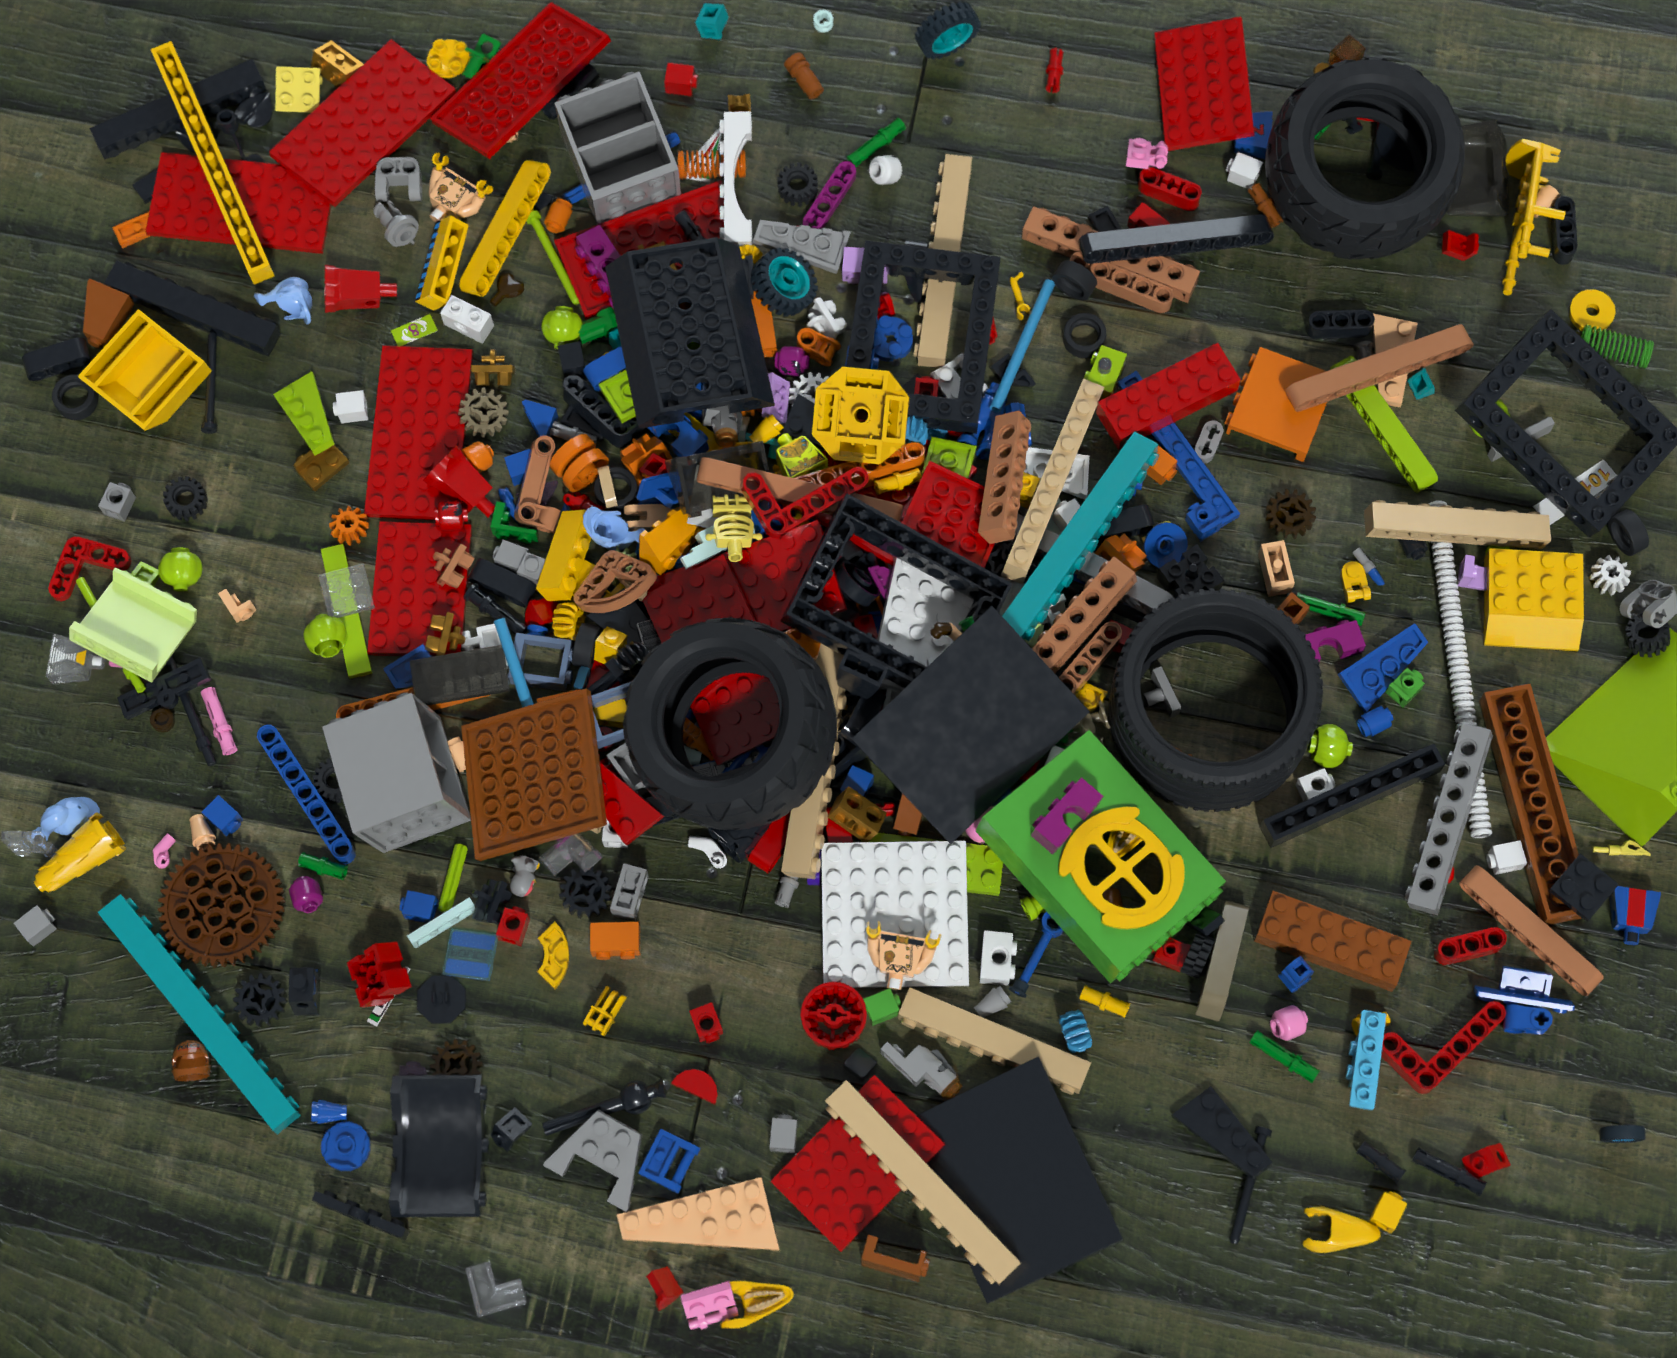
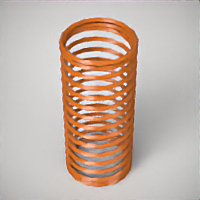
M744 149L740 153V164L738 158L734 178L737 177V172L739 178L746 177ZM693 150L691 151V173L689 153L686 151V174L683 151H678L679 179H686L687 176L691 179L692 175L695 179L697 175L700 179L702 175L706 179L707 174L710 179L712 174L715 179L717 174L720 179L722 178L720 176L718 150H716V171L713 150L711 151V172L708 150L706 151V172L703 150L701 151L700 172L698 150L696 151V173ZM721 155V163H724V155Z

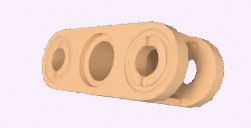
M663 504L624 506L625 515L640 516V520L626 521L628 523V530L637 531L640 528H645L646 531L653 530L652 524L658 520L664 522L667 514L673 509L667 508Z

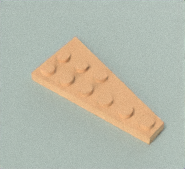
M761 1177L617 1214L622 1239L627 1241L666 1242L671 1244L680 1243L780 1251Z

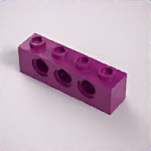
M598 225L576 236L577 246L575 250L581 259L584 258L586 260L589 273L597 277V283L603 293L607 292L610 298L608 299L613 308L605 267L619 258L620 255L601 226Z

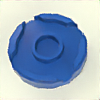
M340 1122L331 1129L329 1128L324 1134L321 1141V1152L325 1161L332 1168L339 1171H352L361 1167L368 1159L371 1152V1141L368 1133L360 1125L353 1122Z

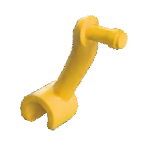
M1019 272L1014 278H1010V284L1018 305L1016 316L1019 320L1024 319L1023 314L1020 313L1021 311L1030 314V307L1024 304L1017 283L1024 276L1022 272Z

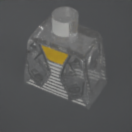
M53 634L46 677L52 684L88 681L92 669H104L105 658L94 655L90 650L70 641L69 637Z

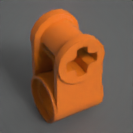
M803 328L797 335V347H802L809 358L816 360L821 365L831 366L835 352L841 348V344L837 340L811 328ZM809 339L812 343L804 344L802 340Z

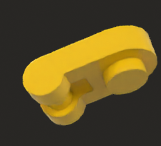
M1355 561L1346 563L1340 573L1346 602L1352 603L1356 599L1370 600L1371 591L1363 566ZM1359 585V590H1353L1352 586Z

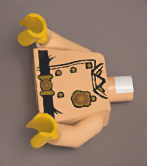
M435 153L432 161L436 167L432 169L428 193L431 204L435 209L430 214V218L437 222L451 215L461 220L462 218L477 214L486 199L485 194H491L493 187L488 185L484 190L486 181L480 180L475 186L450 169H442L443 166L448 164L449 158L444 156L442 163H440V153Z
M869 921L866 923V932L868 934L867 951L875 967L880 968V973L889 974L887 988L901 990L903 977L913 978L914 974H921L933 960L936 946L939 944L942 936L939 933L938 939H931V930H929L924 939L881 931V923L879 921L876 929L869 927Z

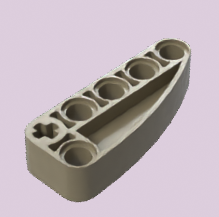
M1225 900L1221 913L1225 921L1217 928L1195 1013L1197 1016L1220 1021L1228 997L1249 906Z

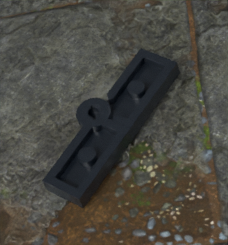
M200 657L154 679L153 682L144 684L146 689L143 692L137 693L136 689H133L117 697L124 718L129 720L159 705L166 709L174 708L178 704V696L211 681V677L204 659Z
M324 1190L323 1194L315 1191L312 1198L314 1203L406 1241L409 1231L404 1228L405 1223L391 1218L390 1222L382 1219V1213L370 1208L366 1212L360 1209V1204L347 1199L344 1203L336 1200L338 1195L330 1191Z

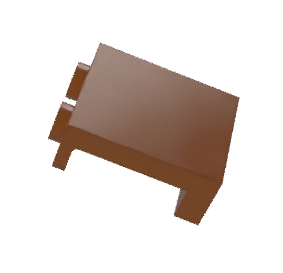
M868 1235L861 1259L862 1266L916 1282L920 1281L921 1276L926 1277L930 1259L926 1258V1251H921L918 1264H913L876 1253L878 1237Z

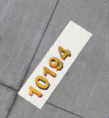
M1603 459L1575 479L1594 496L1608 486L1606 483L1617 475ZM1547 498L1533 506L1541 515H1549L1550 525L1565 516Z

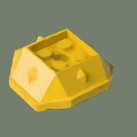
M841 367L816 388L812 436L834 460L881 464L906 442L910 396L890 371ZM859 409H865L868 413V419L865 422L859 421L856 417Z

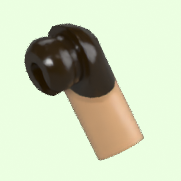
M937 622L930 629V634L935 639H940L942 635H947L955 641L963 634L952 623Z

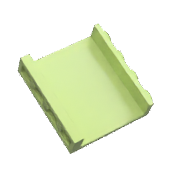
M115 567L113 570V581L80 624L74 621L69 627V640L153 682L196 623L197 609L187 602L174 598L168 592H162L154 588L149 582L141 581L133 577L129 572L121 571Z

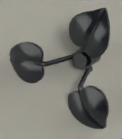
M269 92L255 95L243 101L237 107L235 114L228 109L220 111L215 123L216 128L213 123L206 120L214 139L218 138L220 128L223 133L232 135L241 156L239 160L265 163L258 154H251L245 157L235 133L238 129V123L241 125L247 123L252 128H259L271 120L273 109ZM185 127L175 130L181 144L188 150L195 152Z

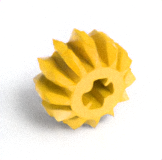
M575 602L558 604L553 611L554 617L552 618L554 636L560 639L575 641L581 624L585 623L586 616L584 611Z

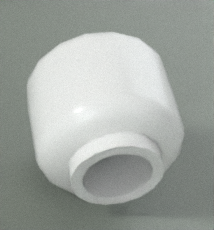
M893 155L877 156L870 163V177L875 183L880 185L893 184L901 177V163Z

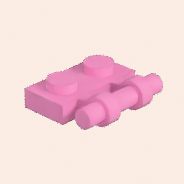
M1142 138L1129 139L1126 167L1148 169L1150 165L1162 169L1167 163V145L1164 141H1160L1156 146H1151L1150 141Z
M729 1281L680 1295L687 1319L697 1316V1318L688 1320L690 1330L699 1327L700 1329L708 1328L709 1324L719 1321L723 1322L725 1319L739 1316L736 1306L726 1309V1307L736 1305ZM719 1310V1311H717V1312H714V1313H710V1314L705 1315L706 1313Z

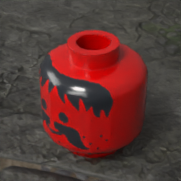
M458 500L442 501L438 504V508H434L435 524L442 531L461 530L464 525L463 522H468L467 508H462V503Z

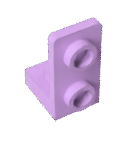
M1465 555L1459 567L1458 586L1486 591L1487 567L1474 565L1475 556Z

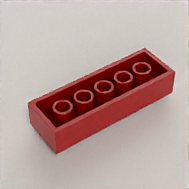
M1216 343L1098 401L1096 414L1117 449L1120 450L1134 431L1146 437L1238 391L1241 379L1220 345Z

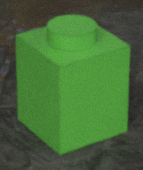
M891 988L863 999L872 1026L897 1017L900 1011L899 1008L902 1006L898 994L893 995Z

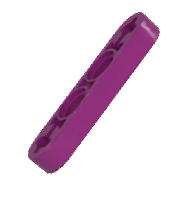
M845 161L837 166L803 219L804 226H809V223L812 224L817 216L816 226H812V228L822 230L856 179V167L853 163ZM850 170V174H846L842 182L843 172ZM832 186H839L841 192L839 194H831L829 189ZM821 203H827L830 209L822 212L818 210V206Z

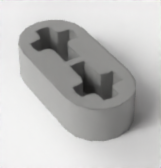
M1212 420L1205 423L1195 446V452L1203 463L1212 461L1221 441L1223 426L1218 421ZM1212 428H1215L1216 433L1212 439H1209L1210 431ZM1206 444L1209 445L1208 453L1204 456L1201 455V450L1204 449Z

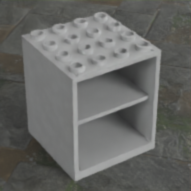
M640 71L636 73L628 72L620 79L615 81L606 80L598 87L582 89L579 94L574 96L566 95L559 98L557 102H554L562 138L597 225L681 195L679 169Z
M402 693L392 701L378 702L373 708L354 711L351 714L352 716L344 719L336 718L331 720L328 725L322 726L352 832L382 853L471 821L441 717L413 693Z

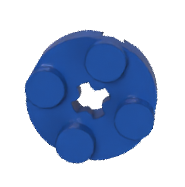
M887 315L882 316L877 321V329L875 328V357L888 362L893 361V359L904 358L910 352L913 345L912 328L900 318ZM893 335L896 341L887 343L886 336Z

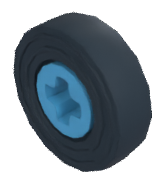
M1613 1125L1599 1129V1137L1602 1142H1639L1645 1140L1646 1137L1645 1128L1639 1125Z

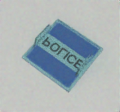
M451 928L442 975L490 981L498 942L496 934Z

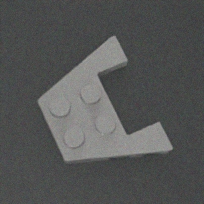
M598 1110L544 1162L543 1166L564 1176L575 1154L618 1177V1181L607 1202L627 1212L631 1204L630 1198L634 1186V1174L642 1134Z

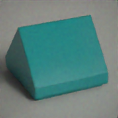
M1425 368L1407 380L1416 400L1435 394V387Z

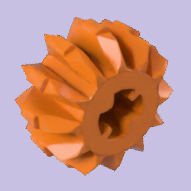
M348 505L344 512L339 508V515L332 514L333 522L329 523L333 538H337L340 544L346 541L347 545L351 546L353 540L360 544L359 537H367L365 530L369 529V523L366 522L368 519L366 514H361V510L358 507L352 511L351 506Z

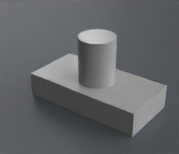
M1162 666L1153 669L1151 679L1156 689L1143 694L1147 707L1163 701L1170 718L1179 715L1181 706Z

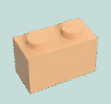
M1284 540L1261 544L1258 556L1268 597L1291 593L1295 582Z

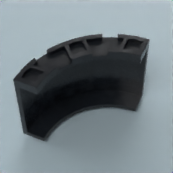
M482 1075L393 1076L390 1099L392 1121H396V1134H393L392 1157L396 1159L395 1172H392L389 1195L391 1217H481V1209L487 1203L486 1191H483L485 1153L489 1152V1138H485L484 1100H487V1085H483Z

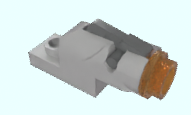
M703 383L702 391L708 389L709 386L706 383ZM728 406L702 410L703 426L713 427L715 441L718 446L723 449L734 447L738 440L742 414L740 412L729 414Z
M887 1042L881 1048V1054L915 1087L924 1079L926 1080L925 1084L936 1090L943 1098L946 1096L949 1100L963 1087L955 1071L939 1050L929 1051L927 1048L918 1045L904 1058L905 1053L896 1044L891 1046Z

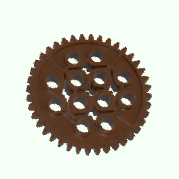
M218 843L216 850L211 845H208V852H204L202 848H199L198 856L191 852L190 861L183 857L184 865H175L178 872L168 873L172 881L164 880L168 889L160 890L165 897L158 899L164 905L158 908V911L161 914H165L159 917V921L165 923L161 929L167 932L165 937L168 940H172L171 946L173 948L178 947L176 951L179 954L185 952L184 957L187 960L193 957L192 961L195 964L201 960L202 965L205 967L211 962V966L216 968L218 962H220L221 966L226 968L227 961H230L233 966H236V959L245 963V955L253 959L254 950L262 953L261 944L269 946L266 939L267 937L274 939L275 936L271 931L280 930L276 922L283 921V918L278 913L285 912V908L279 904L285 903L286 900L280 896L285 891L279 887L282 881L276 879L278 873L271 871L273 866L270 863L266 864L267 860L264 857L259 858V854L256 851L251 854V850L248 847L242 851V847L239 844L233 850L230 843L226 845L225 849ZM220 865L219 872L210 874L213 866ZM246 873H253L249 881L242 880ZM193 878H199L196 886H189V882ZM234 879H236L241 888L245 890L246 897L249 903L251 904V907L249 906L246 899L240 895V888L238 887ZM210 881L213 883L214 887L211 890L208 888L207 884ZM225 885H232L230 892L226 894L221 893ZM258 892H264L263 899L254 901V896ZM205 897H211V901L208 905H200L202 899H204ZM224 902L225 907L220 909L219 903ZM236 905H243V909L240 913H233V909ZM194 906L199 911V913L203 915V921L206 927L202 924V922L198 920V913L196 912ZM183 910H190L186 918H179ZM222 917V922L219 925L212 926L213 919ZM232 921H235V922H236V928H235V929H232V928H231L230 922H232ZM255 924V928L251 933H244L247 925ZM196 929H200V936L195 939H191L192 932ZM227 937H234V941L231 945H223V942Z

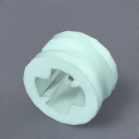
M819 10L815 13L813 18L815 29L823 33L831 30L833 27L832 14L827 10ZM823 18L827 19L823 24L820 23Z

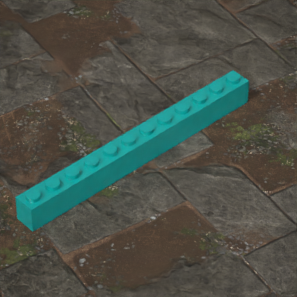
M1135 431L1002 615L1024 641L1032 639L1036 631L1035 627L1039 622L1043 623L1048 615L1047 610L1051 605H1056L1060 599L1062 589L1064 587L1067 588L1071 584L1074 572L1083 567L1086 555L1095 550L1101 534L1105 535L1108 532L1113 517L1117 518L1120 515L1125 500L1129 501L1132 498L1135 486L1144 481L1147 469L1156 464L1159 458V454H1157L1158 444Z
M120 894L97 913L270 1128L278 1135L301 1116L296 1110L300 1106L291 1095L288 1098L285 1097L281 1092L284 1086L276 1077L271 1079L268 1076L267 1072L270 1069L262 1059L255 1060L252 1056L255 1051L247 1041L242 1043L237 1036L240 1032L232 1023L226 1024L222 1019L226 1015L217 1004L213 1007L209 1003L208 999L211 996L202 986L199 989L193 983L196 978L187 968L183 971L179 966L182 961L174 951L169 953L164 946L168 943L159 932L154 935L150 930L153 925L145 915L140 917L137 914L136 910L139 907L130 897L126 900Z

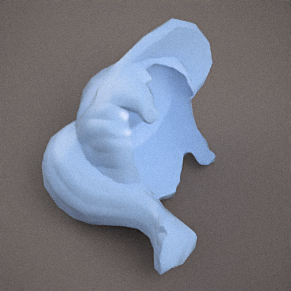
M290 277L278 283L269 293L261 294L255 292L254 298L260 306L276 301L280 308L291 314L290 316H285V320L304 319L306 324H310L312 297L308 291V284L303 279Z
M591 506L583 515V525L587 534L596 544L606 547L608 550H615L618 547L622 551L626 547L628 548L634 541L639 543L640 533L645 530V528H640L637 531H629L628 523L618 516L621 515L620 511H601L599 508Z
M87 797L62 799L46 809L41 817V827L33 830L31 838L36 842L46 843L53 831L61 835L70 836L83 826L90 816L96 812L100 813V808L96 802Z

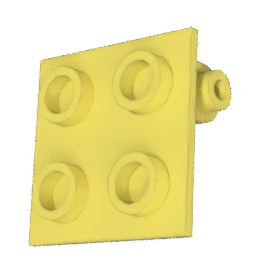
M276 67L275 111L312 113L320 105V84L322 85L323 77L320 76V68Z

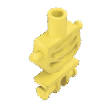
M724 494V497L712 495V517L719 518L714 521L713 534H707L705 539L707 541L715 539L717 548H728V558L730 561H741L743 558L742 548H750L752 538L757 540L763 538L761 533H753L754 523L749 518L751 517L752 508L745 496L739 497L738 494H735L734 499H728V494Z

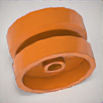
M580 434L560 447L549 464L550 469L556 476L562 478L564 485L571 492H578L596 480L599 475L597 468L607 466L609 458L602 450L596 449L595 442L587 434Z

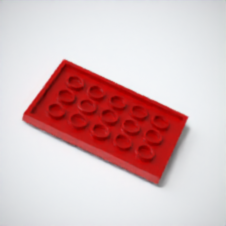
M1242 17L1155 32L1164 136L1168 151L1255 136Z
M379 522L368 655L404 656L420 645H426L428 635L440 638L442 632L429 629L433 615L446 616L447 612L454 614L450 632L453 633L454 627L457 626L461 628L460 634L462 635L466 611V601L463 597L468 587L469 569L466 570L458 564L454 568V571L464 576L458 588L449 586L446 583L441 586L437 584V581L446 566L443 565L440 571L434 569L437 561L433 559V555L435 552L442 554L444 549L447 548L451 551L448 556L451 559L460 544L466 546L465 551L470 554L472 525L464 524L463 528L457 531H442L435 523ZM447 642L443 658L462 656L461 644H457V649L454 651L449 649L450 642ZM430 652L431 656L436 658V653Z
M875 1075L858 1091L926 1164L945 1146ZM838 1117L836 1120L832 1118L771 1180V1183L842 1252L892 1201L901 1189L894 1182L897 1177L891 1171L886 1174L877 1164L880 1159L874 1153L869 1156L860 1146L863 1141L857 1135L852 1138L843 1128L845 1122Z

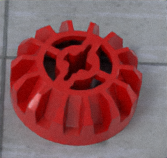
M841 982L823 983L812 989L803 1001L801 1007L803 1029L806 1036L819 1047L823 1046L829 1050L841 1047L843 1049L847 1048L849 1044L860 1038L861 1033L866 1027L867 1011L865 1002L861 995L847 984ZM828 1003H833V1004L827 1005V1006L825 1007V1009H821L824 1005H826V1004H828ZM837 1003L844 1005L849 1011H844ZM832 1012L837 1013L836 1021H831V1017H829L832 1015ZM818 1022H823L827 1028L831 1029V1035L823 1032ZM843 1024H850L845 1032L835 1035V1030L841 1028Z

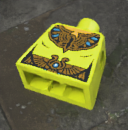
M785 433L777 439L781 447L776 450V461L783 476L796 478L828 468L826 456L805 436L793 440L788 433Z

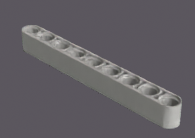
M1017 515V528L1015 529L1014 539L1007 542H1015L1024 521V516ZM1046 528L1035 556L1043 560L1060 535ZM1089 552L1085 557L1086 561L1080 570H1076L1074 574H1077V578L1086 583L1089 579H1094L1099 574L1100 567L1108 560L1093 552ZM1136 575L1137 582L1120 601L1147 615L1154 608L1158 609L1161 603H1165L1174 597L1167 591ZM1108 581L1103 584V587L1110 588L1114 583Z

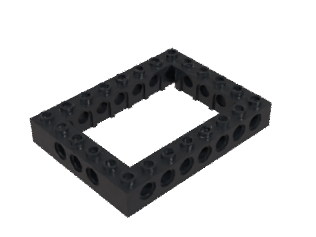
M865 240L846 367L871 369L872 349H874L875 328L877 329L878 308H880L881 288H883L884 267H886L887 273L893 277L902 275L916 277L917 280L926 278L939 280L942 283L943 281L958 282L961 285H971L974 282L958 399L907 394L910 396L908 416L912 417L914 415L915 418H922L923 422L927 423V428L977 434L1001 257ZM859 409L856 417L860 420H867L868 413L865 409Z
M1552 309L1538 319L1454 410L1588 538L1598 533L1606 525L1611 517L1615 515L1677 446V428ZM1546 348L1551 352L1550 355L1552 357H1556L1568 368L1567 371L1569 373L1572 372L1585 384L1584 387L1586 389L1589 388L1600 398V402L1603 405L1606 404L1618 415L1617 418L1623 420L1634 431L1633 434L1639 435L1646 442V444L1635 451L1636 455L1621 467L1622 470L1619 474L1606 483L1608 486L1595 497L1496 404L1499 398Z
M847 493L839 502L780 622L843 656L848 648L889 667L884 678L905 689L927 668L925 665L915 661V657L911 655L908 657L893 649L891 644L886 645L872 637V634H865L851 626L852 623L848 621L845 623L830 615V611H823L815 606L823 596L822 590L833 576L834 572L832 570L837 561L842 557L844 553L842 550L853 534L974 599L966 618L972 616L974 622L991 606L999 613L1012 583Z

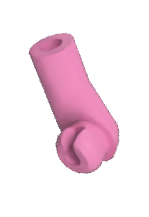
M168 833L153 849L154 864L161 869L169 865L168 849L176 842Z

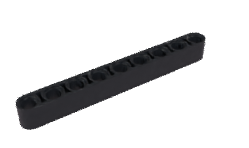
M1252 215L1088 233L1079 238L1078 245L1085 263L1094 264L1264 245L1273 240L1274 233L1267 216Z

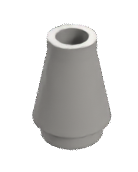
M999 986L996 989L993 988L974 1008L980 1017L985 1018L1007 1008L1011 1000L1002 987Z

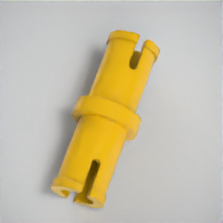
M914 468L903 473L895 472L890 477L875 480V491L878 495L895 489L898 491L903 490L904 486L920 482L921 472L918 468Z
M1087 985L1084 986L1080 995V1000L1098 1006L1099 1010L1104 1011L1106 1009L1123 1018L1126 1017L1131 1004L1112 997L1109 992L1103 993Z

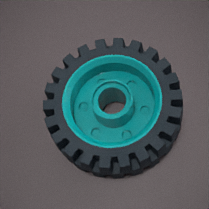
M957 2L956 5L951 3L949 7L943 6L941 11H934L935 14L933 16L929 15L927 21L923 20L922 26H918L917 32H915V40L925 57L928 59H942L943 56H950L951 52L953 54L958 52L957 49L959 48L963 49L965 47L964 44H969L972 41L971 38H975L977 36L976 33L980 31L981 23L970 4H967V2Z
M781 248L772 249L763 255L753 266L751 271L753 276L750 278L751 283H755L752 286L753 291H758L755 296L757 299H763L761 304L763 306L768 304L769 311L775 310V314L780 316L783 313V316L786 317L789 315L794 316L810 305L816 297L817 293L815 292L818 290V286L815 285L817 277H812L815 272L813 269H808L810 266L809 262L807 261L804 264L803 256L796 257L797 252L791 251L789 253L787 248L783 250Z

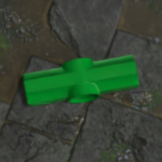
M612 307L605 308L598 312L596 317L582 322L583 325L578 332L580 342L584 344L602 336L609 338V333L617 328Z

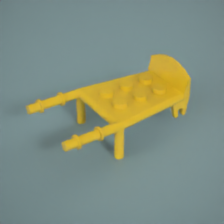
M1526 139L1516 142L1509 149L1506 157L1507 171L1509 175L1520 179L1518 189H1521L1517 196L1515 207L1518 208L1512 221V226L1515 227L1509 259L1505 263L1507 266L1506 276L1502 280L1504 285L1503 294L1511 295L1512 289L1516 285L1514 278L1516 268L1519 267L1518 257L1526 258L1527 253L1547 258L1549 256L1550 249L1534 246L1529 242L1531 231L1534 230V214L1564 220L1566 211L1536 205L1537 193L1542 187H1546L1539 185V183L1547 185L1549 181L1547 178L1540 176L1542 162L1557 163L1559 157L1552 156L1551 154L1559 155L1560 149Z

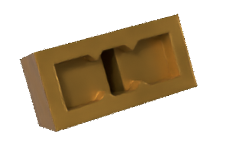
M848 786L837 796L828 814V818L861 841L869 842L878 834L887 812Z

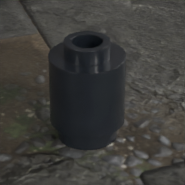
M1398 539L1408 559L1418 560L1426 555L1425 552L1428 550V546L1425 541Z

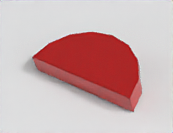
M696 1069L685 1070L678 1074L671 1082L672 1085L716 1105L718 1098L717 1086L712 1077L704 1071Z

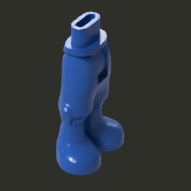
M991 383L989 389L985 390L981 401L977 434L963 433L957 439V442L977 446L980 432L984 430V437L976 453V456L983 460H989L995 416L1004 414L1005 403L1008 399L1006 397L999 413L993 412L990 409L992 400L999 387L997 383Z

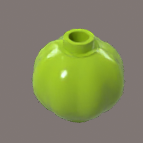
M557 306L554 311H549L544 316L541 327L547 341L553 343L554 348L558 349L559 345L574 343L580 340L578 332L583 323L580 316L573 312V308Z
M183 547L172 548L171 553H166L158 565L161 580L165 584L172 586L173 590L177 592L188 591V587L196 584L200 579L203 570L199 557L191 553L190 549Z
M327 614L317 615L306 626L303 633L307 648L313 654L321 655L324 658L337 655L342 647L345 646L348 638L344 623L340 619L328 616Z
M1325 724L1316 728L1307 746V753H1311L1312 760L1319 766L1334 768L1342 764L1346 756H1351L1353 743L1348 741L1347 734L1342 728L1333 724Z

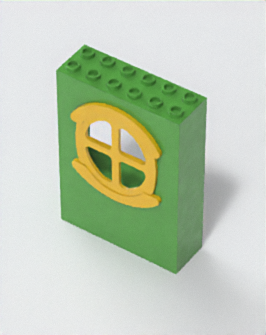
M1090 730L987 812L975 830L1110 984L1115 979L1119 982L1123 980L1135 965L1138 967L1148 958V955L1153 950L1157 951L1170 936L1173 937L1188 921H1192L1199 915L1205 906L1211 905L1223 892L1221 887L1226 882ZM1082 777L1104 797L1085 820H1082L1074 813L1063 815L1064 823L1073 831L1063 845L1052 855L1031 836L1035 829L1032 825L1040 815L1046 817L1050 812L1048 807L1056 798L1061 800L1066 795L1063 791L1072 781L1077 783ZM1108 831L1128 832L1141 838L1145 842V846L1129 860L1122 861L1103 840L1102 835ZM1091 844L1096 845L1115 866V871L1097 886L1090 884L1084 865L1085 852ZM1150 853L1157 855L1163 871L1162 887L1156 895L1152 894L1132 872V868ZM1125 878L1143 897L1145 905L1140 908H1122L1106 901L1102 894L1117 880Z

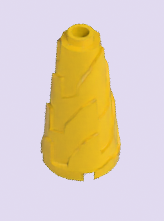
M96 812L90 816L89 820L72 835V838L38 869L39 872L35 875L36 880H34V884L41 892L45 890L47 892L56 891L75 877H80L114 856H119L126 850L125 846L122 847L125 844L123 839L111 823L106 821L102 824L99 821L104 817L103 815Z

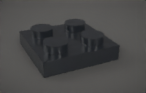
M1580 853L1550 888L1549 892L1588 922L1619 884Z

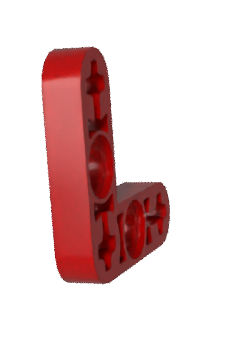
M71 537L65 543L50 581L49 593L57 601L67 600L73 592L84 562L114 570L116 567L121 571H126L131 565V557L124 549L82 537ZM79 544L81 550L77 549L74 554L72 547H77ZM97 549L104 550V555L100 559L92 557L93 552ZM110 554L113 558L120 559L122 556L124 558V562L120 561L119 564H117L114 559L110 558ZM66 564H73L74 570L70 574H64L62 571L63 567ZM63 586L65 591H60L58 594L55 589Z

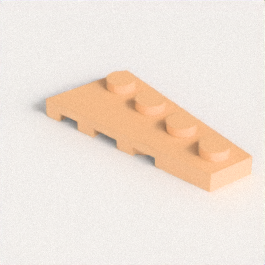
M1373 314L1375 318L1373 324L1375 354L1414 341L1418 323ZM1408 373L1376 384L1377 390L1388 405L1401 407Z

